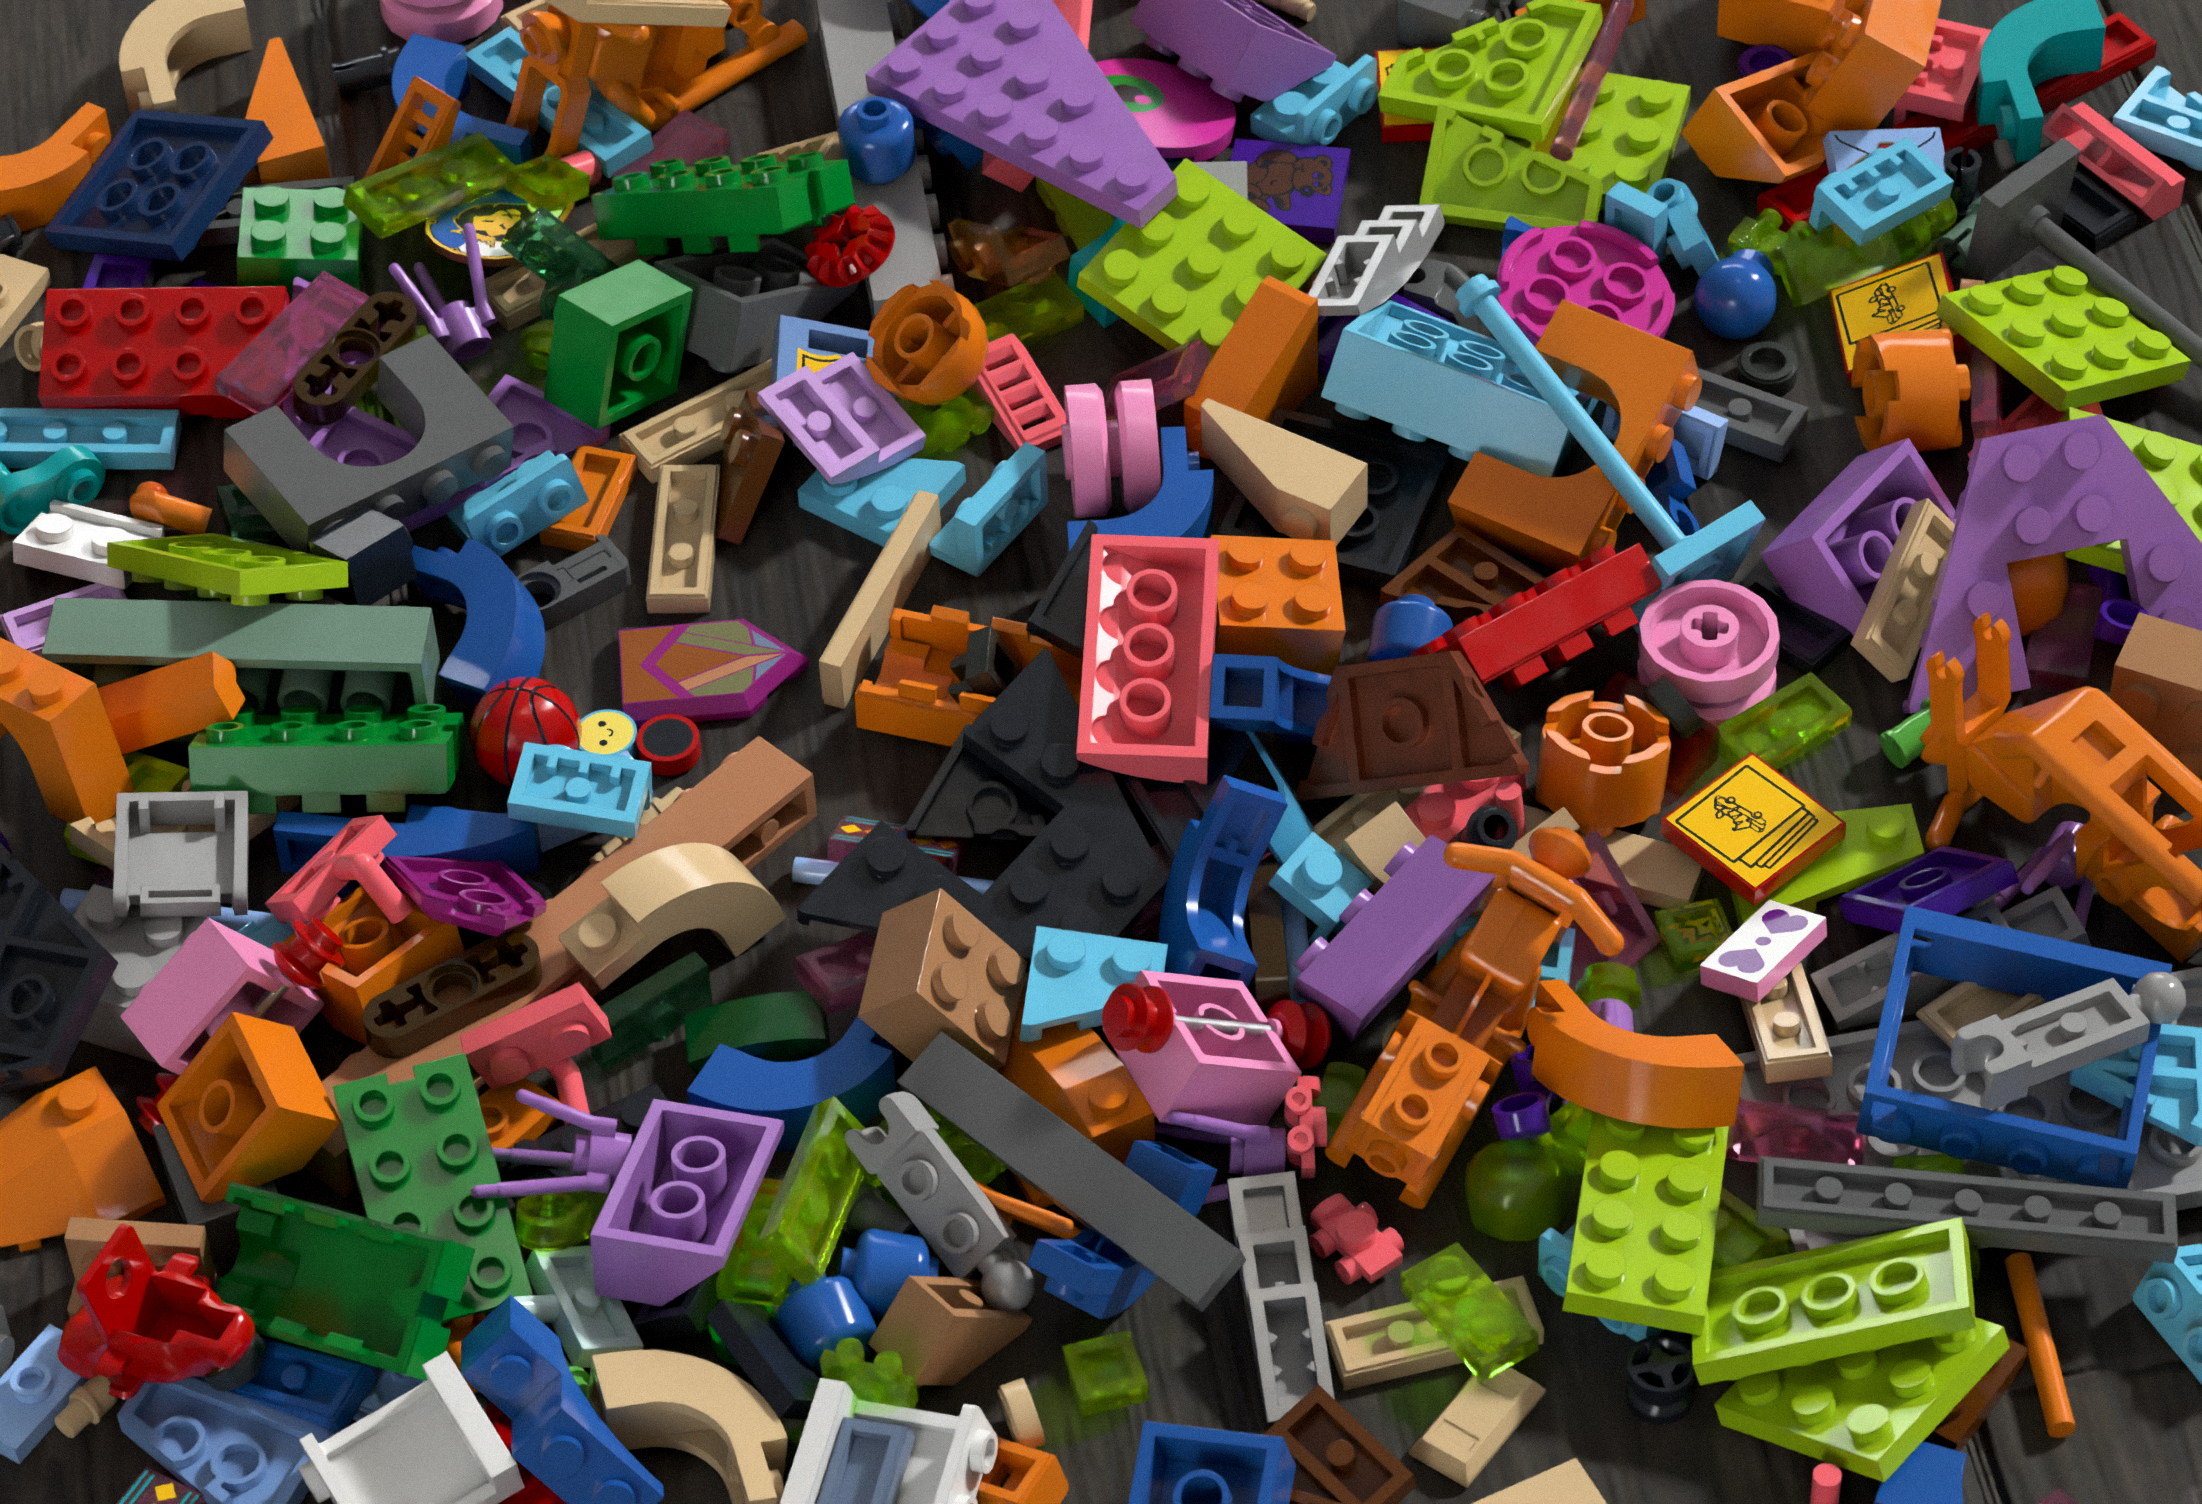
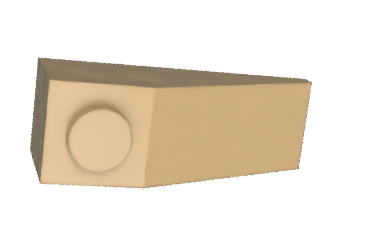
M1206 398L1202 403V449L1273 528L1292 539L1335 541V546H1337L1367 508L1368 463L1209 398Z

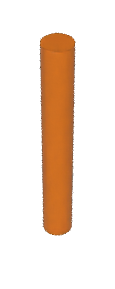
M2024 1252L2015 1253L2006 1258L2005 1267L2025 1345L2028 1348V1357L2047 1431L2053 1438H2064L2074 1433L2076 1425L2034 1264L2030 1254Z

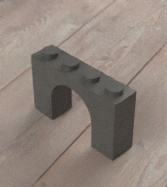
M430 333L379 357L377 398L417 443L411 452L396 461L384 465L366 467L343 464L330 459L320 453L304 437L277 405L225 429L223 470L292 550L311 554L308 540L365 506L401 522L403 518L417 513L430 505L443 504L454 494L474 484L492 480L505 469L511 467L514 426Z

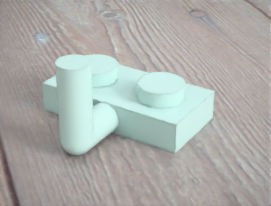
M591 1246L536 1248L532 1250L525 1269L537 1295L515 1296L514 1298L542 1323H552L572 1366L591 1367V1355L642 1350L644 1345L621 1300L595 1295Z

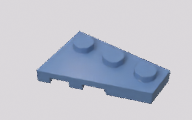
M192 1377L169 1384L145 1382L133 1398L128 1399L117 1414L121 1431L207 1504H301L309 1488L297 1468L308 1461L299 1439L312 1432L317 1442L321 1443L335 1435L333 1430L230 1391H217L211 1388L208 1383Z

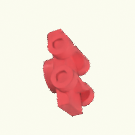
M1297 1076L1296 1086L1288 1090L1285 1098L1284 1120L1287 1126L1292 1128L1287 1137L1286 1160L1293 1168L1300 1169L1301 1179L1315 1177L1314 1147H1327L1326 1107H1312V1099H1316L1321 1095L1320 1079L1316 1076Z
M1337 1193L1322 1201L1311 1212L1310 1223L1318 1231L1309 1236V1244L1314 1253L1321 1259H1325L1337 1250L1344 1256L1334 1263V1267L1339 1278L1347 1285H1351L1360 1279L1362 1275L1370 1283H1373L1403 1263L1401 1251L1405 1248L1401 1236L1394 1228L1388 1227L1382 1232L1377 1230L1379 1222L1377 1214L1371 1205L1365 1201L1354 1207L1341 1193Z

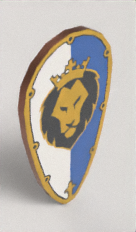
M551 177L505 184L459 200L435 212L425 223V241L440 255L453 261L468 264L463 227L467 223H472L476 230L482 266L500 267L516 265L535 257L550 245L563 230L573 214L576 194L565 195L560 193L553 185Z

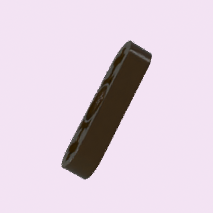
M397 292L374 294L362 304L297 373L293 381V409L301 420L312 425L322 426L333 424L345 416L378 380L379 357L414 341L416 336L417 309L413 301ZM379 322L385 324V325L380 329V339H379V337L377 336V335H378ZM348 351H361L366 353L371 360L366 364L354 366L344 363L340 360L339 356ZM330 377L333 380L331 395L324 393L330 387Z
M1276 858L1260 860L1246 903L1249 946L1258 964V968L1253 976L1254 998L1265 1016L1275 1003L1281 1000H1290L1280 894L1268 885L1278 871Z
M507 932L498 937L493 936L375 996L368 1002L363 1011V1023L370 1049L377 1055L385 1058L397 1059L409 1056L530 994L539 986L542 980L541 960L536 942L528 935L519 932ZM509 961L513 966H515V967L520 966V967H519V968H516V969H512V968H511L509 965H507V964H503V965H501V964ZM480 975H482L484 984H486V983H488V982H489L490 984H488V985H486V986H483V985H482V982H481V977H480ZM450 986H462L471 991L465 1000L456 1004H444L435 999L441 990ZM420 1004H424L425 1012H426V1015H427V1016L424 1015L422 1006H419V1007H416V1006H418V1005H420ZM394 1020L395 1023L398 1024L399 1026H402V1025H405V1026H403V1027H401V1028H398V1029H395V1027H394L393 1025H391L390 1023H388V1024H385V1023Z

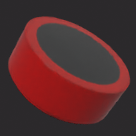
M676 714L659 715L646 721L638 730L636 736L638 758L641 761L651 762L653 774L660 776L682 774L694 767L701 756L699 730L690 719Z

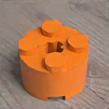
M1949 328L1880 332L1868 334L1869 338L1859 339L1853 357L1851 381L1852 388L1862 387L1866 416L1855 417V422L1861 442L1867 452L1906 438L1910 439L1918 452L1960 447L1962 443V426L1959 418L1960 401H1967L1969 399L1971 384L1967 365L1956 364L1953 354V338Z
M1583 691L1562 697L1549 706L1547 710L1546 722L1541 734L1535 779V800L1547 806L1554 813L1565 807L1580 826V832L1587 836L1606 838L1615 833L1616 827L1640 823L1660 813L1671 749V742L1668 736L1670 724L1669 720L1655 706L1634 696L1625 694L1624 703L1621 705L1612 702H1592L1594 691Z

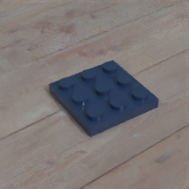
M136 109L43 232L53 247L58 249L182 262L195 248L197 241L215 216L224 209L228 199L246 174L255 167L258 158L274 137L264 121Z

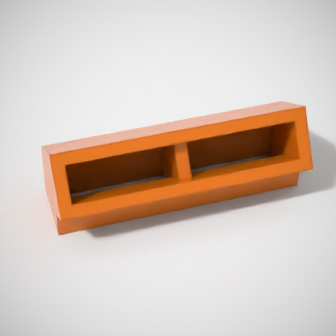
M213 651L97 688L122 755L206 729L207 725L232 721L246 700L236 683V664Z

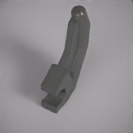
M1424 259L1409 280L1403 285V297L1433 313L1437 311L1453 319L1454 323L1458 326L1497 340L1477 315L1466 318L1459 311L1460 303L1455 298V294L1471 278L1453 264Z

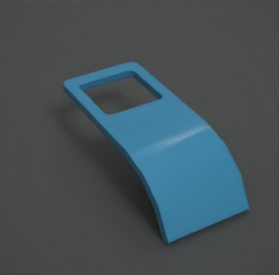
M1246 731L1274 778L1278 791L1282 793L1288 804L1268 844V848L1282 867L1312 832L1315 833V829L1283 774L1255 732Z

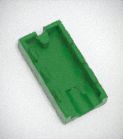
M813 151L792 155L787 158V162H777L775 154L750 156L740 160L741 164L735 165L730 164L729 156L701 159L694 163L695 166L685 167L683 158L657 161L649 164V174L647 172H633L613 178L614 187L591 195L599 239L604 238V241L635 239L638 256L666 255L672 247H668L667 238H681L684 254H709L717 247V245H714L713 236H727L730 253L758 252L764 244L760 242L759 235L784 234L804 226H823L821 217H827L852 207L851 204L855 203L848 159L823 160L822 152Z
M419 704L409 707L407 713L383 714L381 706L355 705L345 708L344 714H319V709L315 706L299 705L281 709L280 715H255L254 708L241 706L234 720L207 725L206 729L200 730L189 745L191 792L248 791L249 814H277V796L302 795L303 813H341L343 805L341 795L365 794L367 812H406V794H443L449 791L455 775L465 760L463 713H446V707L440 704Z
M466 1053L412 1066L413 1079L390 1085L386 1073L333 1086L336 1109L341 1121L340 1124L365 1217L445 1238L476 1249L460 1303L448 1300L441 1327L457 1318L476 1313H491L509 1295L513 1297L533 1295L506 1197L476 1199L471 1195V1189L474 1186L496 1184L501 1182Z
M230 1181L225 1201L241 1206L235 1227L240 1236V1249L234 1267L227 1275L221 1277L217 1284L215 1293L220 1297L223 1304L239 1306L252 1318L257 1334L427 1381L422 1365L446 1350L451 1329L441 1327L448 1300L460 1303L476 1249L438 1236Z

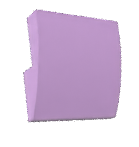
M853 351L815 373L805 365L757 394L758 402L830 485L874 474L924 449L926 434L890 393L874 381L868 368Z

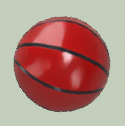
M515 677L493 686L476 705L469 728V741L476 761L489 776L509 787H512L525 742L542 745L558 744L573 750H579L582 736V725L575 705L569 697L554 684L537 677Z

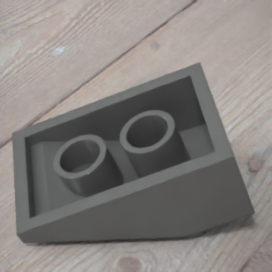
M775 238L760 240L764 244L758 252L730 253L728 246L715 249L709 254H689L654 261V268L693 289L683 352H693L709 360L708 365L711 368L724 373H740L744 370V367L761 364L772 359L773 336L780 315L819 322L858 290L859 282L843 287H829L821 284L806 267L809 261L807 254Z

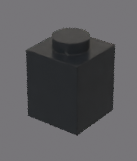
M363 507L308 540L311 554L348 562V587L323 589L325 595L345 605L370 606L417 577L411 553L413 550V540L405 525L399 520L392 519L370 507Z

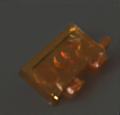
M958 218L948 223L953 240L949 241L951 256L959 270L967 273L969 277L1008 287L1021 281L1023 285H1031L1051 277L1056 273L1054 265L1071 257L1064 237L1061 234L1020 225L1001 235L996 227Z

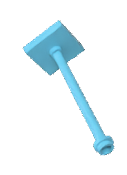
M1478 274L1465 282L1455 294V298L1460 303L1459 311L1466 318L1477 315L1665 550L1656 555L1651 562L1662 582V585L1659 586L1660 589L1630 606L1639 621L1632 626L1639 634V624L1647 605L1665 589L1687 581L1716 579L1727 582L1734 578L1766 520L1755 504L1749 500L1692 535L1685 536L1496 300L1501 292V287L1495 280H1488L1484 274Z

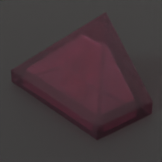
M1598 830L1587 833L1582 838L1592 857V865L1589 872L1583 877L1569 881L1586 890L1624 938V948L1616 956L1604 955L1597 948L1613 977L1623 975L1660 943L1662 938Z
M1739 1098L1735 1126H1729L1725 1158L1759 1162V1157L1765 1156L1863 1165L1867 1135L1855 1133L1859 1113Z

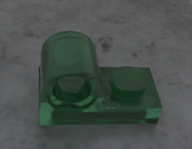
M543 206L507 229L500 247L520 261L524 267L534 272L546 282L539 305L541 315L552 331L554 327L553 313L559 294L620 268Z

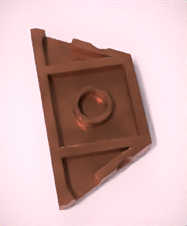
M1448 651L1335 666L1326 693L1327 708L1324 715L1318 719L1311 744L1317 746L1308 779L1299 781L1296 794L1298 801L1529 774L1530 767L1529 762L1462 651Z

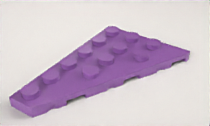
M951 0L865 74L867 91L878 97L896 100L904 105L911 114L1140 229L1178 195L1176 176L1052 0Z

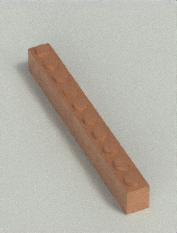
M757 736L740 751L729 754L716 770L693 788H688L681 792L672 805L648 824L639 826L635 839L627 838L624 843L601 861L589 865L576 881L556 897L546 900L545 913L511 931L528 935L538 946L542 967V980L533 992L409 1056L397 1059L381 1057L374 1053L369 1045L360 1052L351 1054L342 1062L339 1069L322 1081L337 1115L333 1086L382 1073H386L389 1085L413 1079L412 1066L463 1053L459 1036L578 982H580L591 997H594L601 989L565 950L557 937L609 896L601 882L623 866L648 853L683 843H707L719 846L733 854L750 871L817 816L813 773L760 736ZM509 961L501 964V965L507 964V965H509L512 969H516V968H519V967H520V966H518V967L513 966ZM480 975L483 986L490 984L489 982L484 984L482 975ZM450 986L441 990L435 999L444 1004H456L465 1000L471 991L462 986ZM424 1004L418 1005L417 1007L422 1006L423 1013L427 1016ZM393 1021L392 1024H391V1025H393V1026L395 1027V1029H398V1028H401V1027L405 1026V1025L399 1026L398 1024L395 1023V1021ZM468 1062L477 1091L486 1082ZM339 1124L304 1167L345 1198L357 1188L342 1127Z

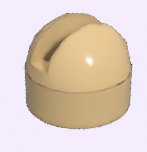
M44 322L24 325L15 335L14 349L19 362L30 371H40Z

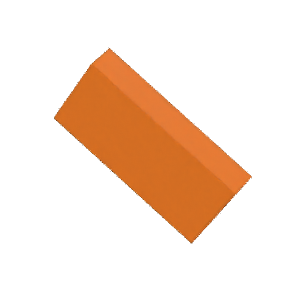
M578 445L571 462L589 502L539 532L541 545L580 552L596 543V535L608 536L638 471L636 455Z

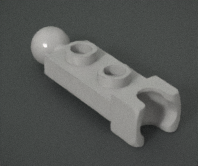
M2150 972L2138 980L2131 995H2127L2116 980L2110 978L2003 1020H2000L1997 1015H1992L1963 1026L1958 1030L1951 1049L1953 1072L1964 1076L1973 1072L1983 1071L1985 1092L1981 1095L1980 1105L1985 1109H1995L2027 1096L2029 1086L2148 1041L2150 1023L2168 1024L2181 1015L2186 1005L2185 989L2178 978L2167 972Z
M894 1092L881 1098L879 1109L888 1122V1135L879 1127H869L861 1131L851 1129L845 1134V1142L869 1174H877L955 1278H973L980 1271L983 1275L981 1292L986 1303L995 1310L1017 1312L1028 1305L1035 1292L1033 1274L1030 1268L1021 1261L1011 1258L1005 1259L1000 1253L1017 1235L936 1132L939 1126L919 1100L907 1092Z

